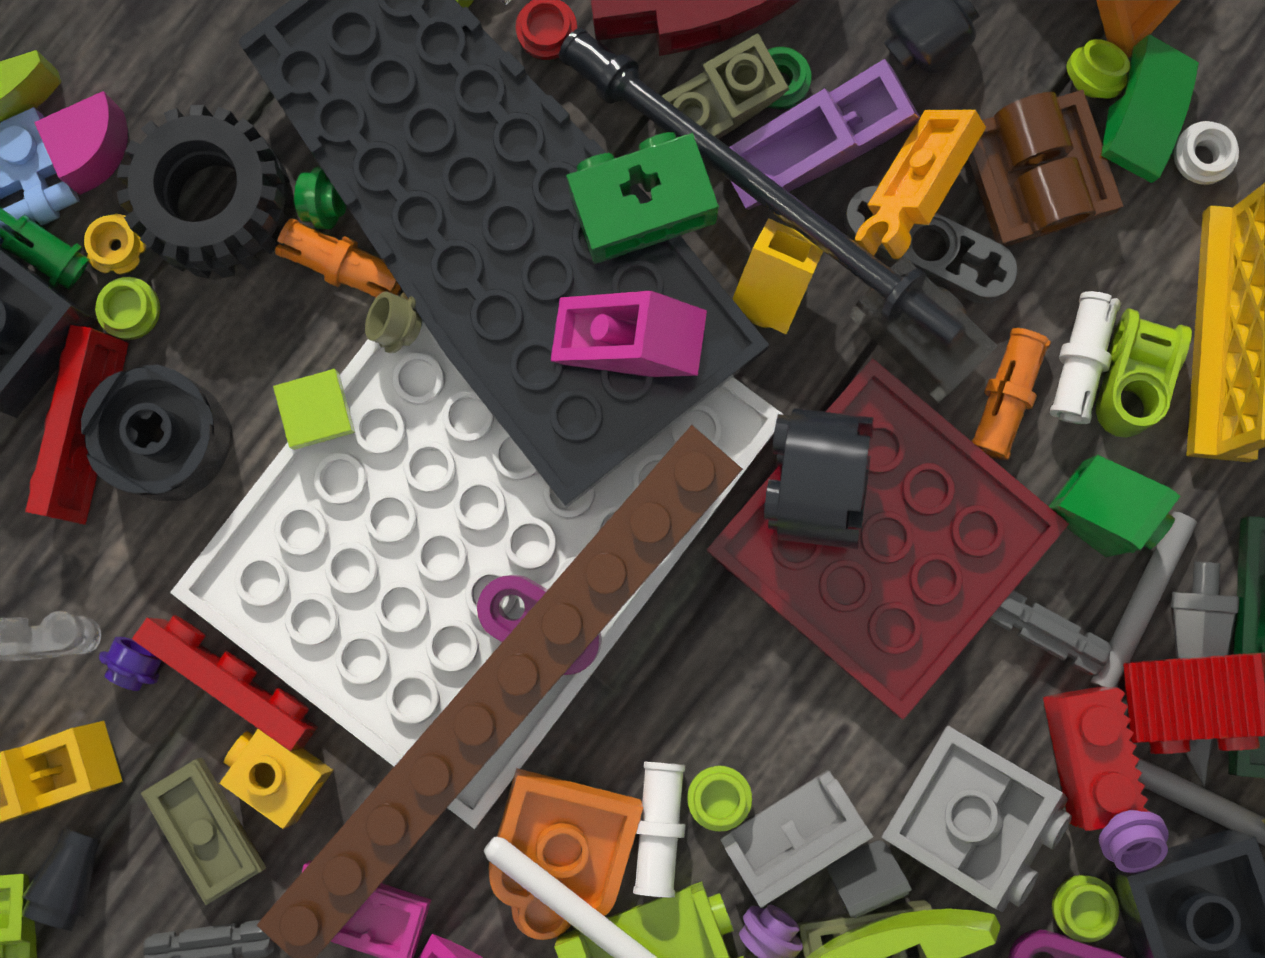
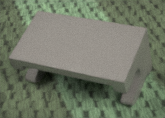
M827 770L719 838L761 908L873 838L837 779H834L830 771Z

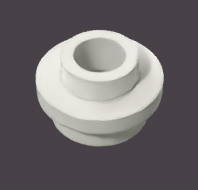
M1210 121L1195 123L1184 130L1178 137L1174 146V161L1180 173L1188 180L1203 185L1217 183L1227 177L1237 164L1239 148L1236 137L1230 129L1222 124ZM1197 146H1204L1212 152L1213 162L1211 164H1205L1197 158L1195 154Z

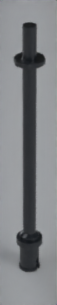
M584 28L574 30L565 39L559 51V59L596 86V93L600 98L610 104L625 100L664 131L675 133L676 138L693 133L701 158L886 298L881 311V316L885 320L892 322L898 316L905 313L949 347H952L961 338L967 326L921 292V288L926 280V274L923 271L914 269L902 278L639 80V65L626 54L616 55L594 39Z

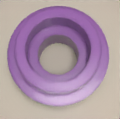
M1129 810L1119 813L1110 820L1099 836V845L1103 855L1108 860L1114 862L1119 870L1137 873L1149 870L1163 861L1168 852L1166 842L1169 834L1163 819L1157 814Z
M767 905L765 909L751 906L744 914L743 920L745 925L739 932V936L745 946L758 958H796L802 950L801 940L796 935L799 931V926L782 909L774 905Z

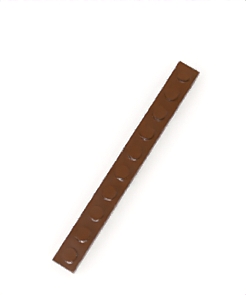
M691 425L256 926L291 958H317L743 468L697 428Z

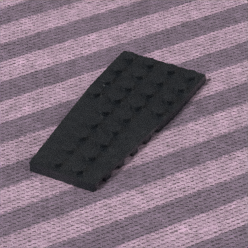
M289 0L239 39L240 46L408 299L411 295L416 300L415 310L447 358L566 508L768 350V342L681 236L594 264L570 196L566 175L576 172V166L585 159L606 152L593 138L590 140L570 120V114L551 95L547 96L526 74L522 64L509 51L505 52L482 28L481 22L466 6L462 8L456 0ZM637 184L630 187L631 195H636L640 204L651 201L649 196ZM653 291L707 310L698 376L649 377L551 362L561 297Z

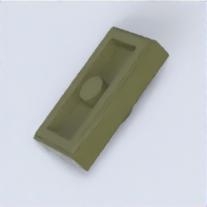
M203 758L193 760L141 792L205 905L215 901L266 869L264 862Z

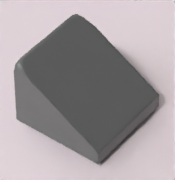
M882 840L874 841L847 853L827 866V871L843 908L850 917L857 918L908 895V891H911L906 877L890 849Z

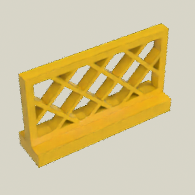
M1265 183L1234 207L1209 206L1202 214L1186 454L1188 457L1252 462L1258 460V450L1265 447Z

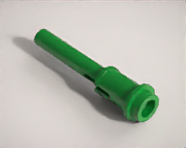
M0 208V220L34 243V246L0 225V238L4 240L1 246L2 249L7 252L10 251L50 277L48 283L50 286L55 288L60 284L70 290L79 280L90 261L89 258L81 254L83 247L77 243L73 247L69 246L31 221V218L25 214L17 219Z

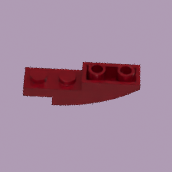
M591 0L595 39L597 41L656 33L659 56L725 41L758 27L783 13L800 0Z

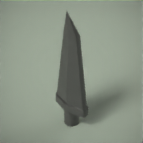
M1194 562L1192 593L1172 592L1171 608H1173L1176 659L1229 655L1236 613L1239 610V597L1219 595L1221 563ZM1213 739L1190 740L1191 751L1185 752L1205 788Z

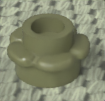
M387 291L379 294L373 301L367 314L365 323L367 338L379 343L380 347L384 348L385 352L389 354L398 352L403 346H410L418 337L422 326V319L414 309L416 306L414 297L410 295L408 299L404 292L401 296Z

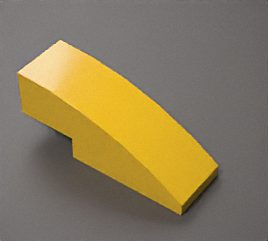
M105 721L70 728L22 747L0 752V824L123 782Z

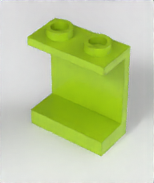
M702 881L675 891V897H659L607 917V919L658 958H731L722 935L730 933L734 929L721 894L708 897ZM577 929L558 936L554 946L558 958H613Z

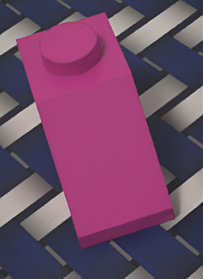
M653 291L561 297L551 362L649 377L698 376L707 310Z

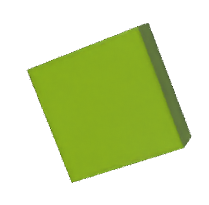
M336 369L273 386L289 448L296 450L355 433L340 374Z

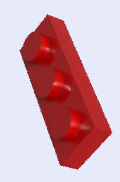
M70 325L66 345L60 356V369L51 407L45 418V431L36 469L30 480V493L25 512L86 525L98 474L93 470L86 456L88 452L85 435L81 434V418L88 399L99 384L107 377L123 370L129 345L128 342L93 328Z
M173 615L169 622L166 619H145L132 640L289 751L305 747L318 726L305 718L309 708L303 702L280 688H277L273 695L252 681L257 674L253 667L227 651L224 652L221 658L201 645V642L206 637L205 634L186 620L176 615Z

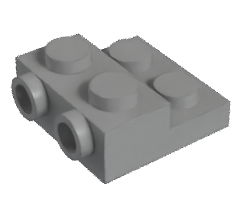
M947 726L882 835V838L991 907L1003 912L1009 901L1018 907L1024 903L1039 875L1037 871L1030 868L1031 863L1042 844L1052 850L1057 846L1071 822L1072 815L1063 810L1069 800L1063 792Z

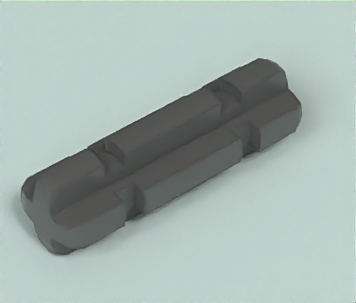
M1014 590L989 618L991 622L1008 631L1012 627L1019 629L1017 636L1064 661L1067 656L1072 658L1071 666L1090 676L1099 674L1110 657L1111 646L1107 641L1090 632L1086 633L1085 636L1079 634L1081 627L1037 603H1033L1031 607L1024 604L1027 598Z
M254 920L241 924L240 928H237L236 923L187 929L184 932H180L179 936H177L175 931L153 934L144 941V958H239L240 955H243V958H261L268 956L274 951L275 942L256 926L260 920Z

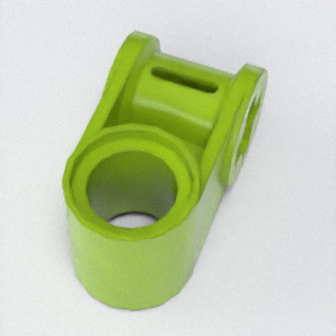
M1130 308L1125 310L1111 340L1109 353L1112 356L1109 370L1105 372L1099 397L1096 401L1098 421L1107 432L1117 437L1127 438L1135 436L1165 417L1170 408L1178 374L1189 350L1192 336L1190 327L1178 325L1175 329L1140 319L1139 312ZM1123 390L1133 392L1142 400L1144 406L1142 418L1128 414L1121 403V393Z

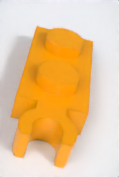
M924 110L867 204L874 216L867 219L858 229L855 237L857 244L873 256L881 244L884 245L893 259H900L906 253L911 244L909 232L914 224H930L986 129L976 110Z

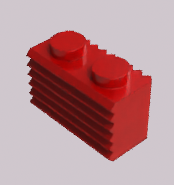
M1265 653L1123 663L1128 714L1131 719L1129 722L1130 730L1134 732L1131 737L1132 743L1149 742L1150 754L1190 752V740L1214 738L1217 739L1218 750L1220 751L1260 748L1259 736H1265Z
M1097 686L1043 697L1062 792L1069 799L1065 806L1067 813L1072 815L1070 824L1085 829V831L1103 829L1114 816L1125 811L1138 810L1150 812L1144 808L1148 799L1141 792L1145 785L1138 781L1143 772L1135 768L1140 759L1132 754L1137 746L1129 741L1134 732L1126 728L1131 719L1124 715L1128 706L1121 702L1125 692L1119 688Z

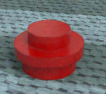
M532 0L522 8L516 20V35L519 44L526 53L541 60L559 58V51L563 42L571 32L577 29V21L573 11L561 0Z

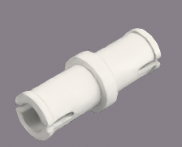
M1094 291L1083 292L1080 295V304L1070 342L1062 345L1059 360L1064 365L1054 403L1049 412L1053 417H1060L1059 419L1075 424H1088L1091 421V411L1101 373L1107 372L1110 368L1112 356L1107 352L1117 311H1119L1121 306L1119 299H1111L1109 294Z
M644 762L643 811L636 834H640L636 883L633 893L654 897H675L674 878L678 838H684L685 824H679L685 765Z

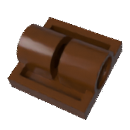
M1084 90L1056 97L1054 92L1034 94L1005 106L994 117L982 120L986 129L968 160L997 243L1007 247L1115 214L1124 207L1108 160L1101 156L1103 145Z

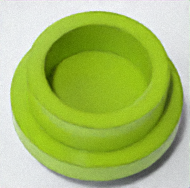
M1100 39L1091 40L1085 46L1077 48L1067 61V72L1078 91L1084 90L1085 95L1088 97L1114 98L1127 85V72L1130 68L1129 59L1118 46L1111 42Z
M117 278L109 282L99 293L95 308L96 316L102 328L112 336L123 340L138 339L148 334L156 325L160 316L159 298L151 286L138 278Z
M720 765L711 766L702 770L694 777L688 789L687 802L693 818L701 826L712 831H728L739 826L748 816L752 805V793L746 779L735 769Z
M1077 875L1065 880L1055 891L1052 900V914L1059 929L1070 938L1080 942H1095L1109 935L1116 926L1119 917V903L1112 888L1104 881L1090 875Z

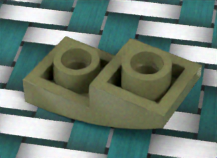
M757 33L704 63L703 73L662 95V97L716 138L720 139L789 91V87Z

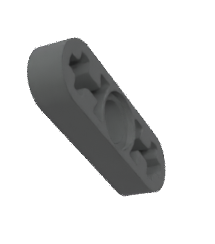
M870 186L858 191L849 202L844 215V228L848 237L855 241L856 233L865 220V217L857 212V210H870L867 204L878 186ZM938 213L934 215L929 225L914 224L909 232L911 244L900 259H893L883 244L879 246L875 253L909 271L920 269L926 274L927 280L980 304L992 303L1000 299L1012 287L1017 276L1016 260L1005 246ZM924 229L939 232L946 241L947 250L945 256L937 261H925L918 257L912 246L913 236L917 232ZM960 244L969 248L962 260L975 266H980L985 259L992 260L996 263L993 273L1001 278V281L992 280L986 287H983L976 283L978 272L963 263L956 269L955 274L946 269L957 256Z

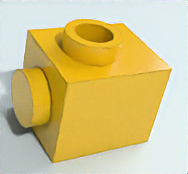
M768 218L751 251L733 295V301L751 323L764 328H773L787 334L823 251L795 229Z
M257 729L254 735L249 731L244 732L231 747L224 759V763L230 769L219 784L276 825L285 829L298 822L334 770L304 748L289 751L260 729Z

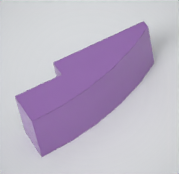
M883 59L831 92L824 88L736 142L730 148L789 192L850 162L917 124L920 116L894 69ZM732 182L746 209L750 210L761 205V203Z

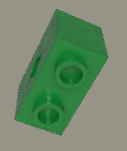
M673 132L658 134L640 143L638 146L639 151L618 158H614V155L611 153L595 155L580 162L576 166V172L566 175L570 196L594 264L717 223L719 206L693 133L676 138ZM634 184H641L645 192H651V201L640 204L636 195H631L630 187Z

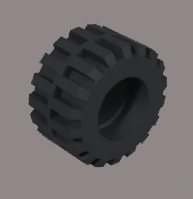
M190 105L189 116H183L177 108L164 112L167 122L159 127L152 120L141 128L147 135L143 142L139 144L131 140L125 152L132 158V162L130 165L120 164L117 176L128 187L127 189L117 191L119 205L129 213L124 219L130 229L141 237L140 240L171 266L182 272L188 269L195 276L209 278L211 271H215L222 278L236 276L234 265L239 263L249 271L260 264L254 255L261 249L266 250L271 255L278 245L272 236L276 230L281 231L289 220L283 213L284 208H293V194L285 185L290 182L286 169L255 127L244 118L238 121L231 111L220 107L217 108L213 116L205 105ZM211 166H227L236 170L237 185L234 196L229 205L220 214L200 222H187L180 219L178 211L179 195L184 184L192 175Z

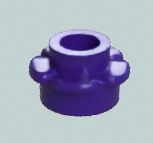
M115 637L109 651H102L99 654L101 663L108 667L104 674L105 678L120 687L132 691H140L144 683L155 684L159 680L160 675L157 670L162 660L132 639Z

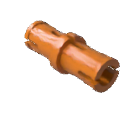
M293 218L289 219L282 228L277 241L282 244L284 243V246L281 244L276 246L275 254L277 256L297 262L323 274L325 282L339 287L341 283L346 284L375 298L385 291L395 295L400 294L402 288L384 261L359 249L357 241L346 236L342 237V240H338L299 223L298 220Z
M1013 328L1011 330L1010 339L996 378L989 379L985 387L984 393L988 396V400L974 439L971 441L989 457L1009 460L1010 451L1025 409H1032L1037 395L1032 390L1051 341L1046 336L1024 328Z

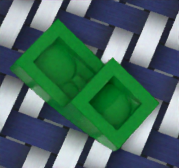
M1150 34L1137 43L1132 50L1126 93L1109 107L1101 156L1150 183L1160 178L1182 129L1192 98L1199 62Z

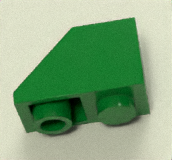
M1096 455L1081 462L1050 503L1049 507L1069 523L1067 526L1068 530L1106 558L1128 552L1134 553L1137 550H1141L1143 546H1146L1148 549L1154 548L1174 524L1175 518L1169 514V511L1181 496L1163 484Z

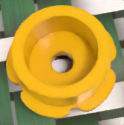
M112 214L100 217L93 221L86 230L84 245L88 253L87 258L90 259V264L102 273L114 271L122 275L131 272L140 263V253L146 250L147 245L140 240L141 237L130 229L124 219V215ZM114 240H120L121 247L116 251L112 250L111 243Z

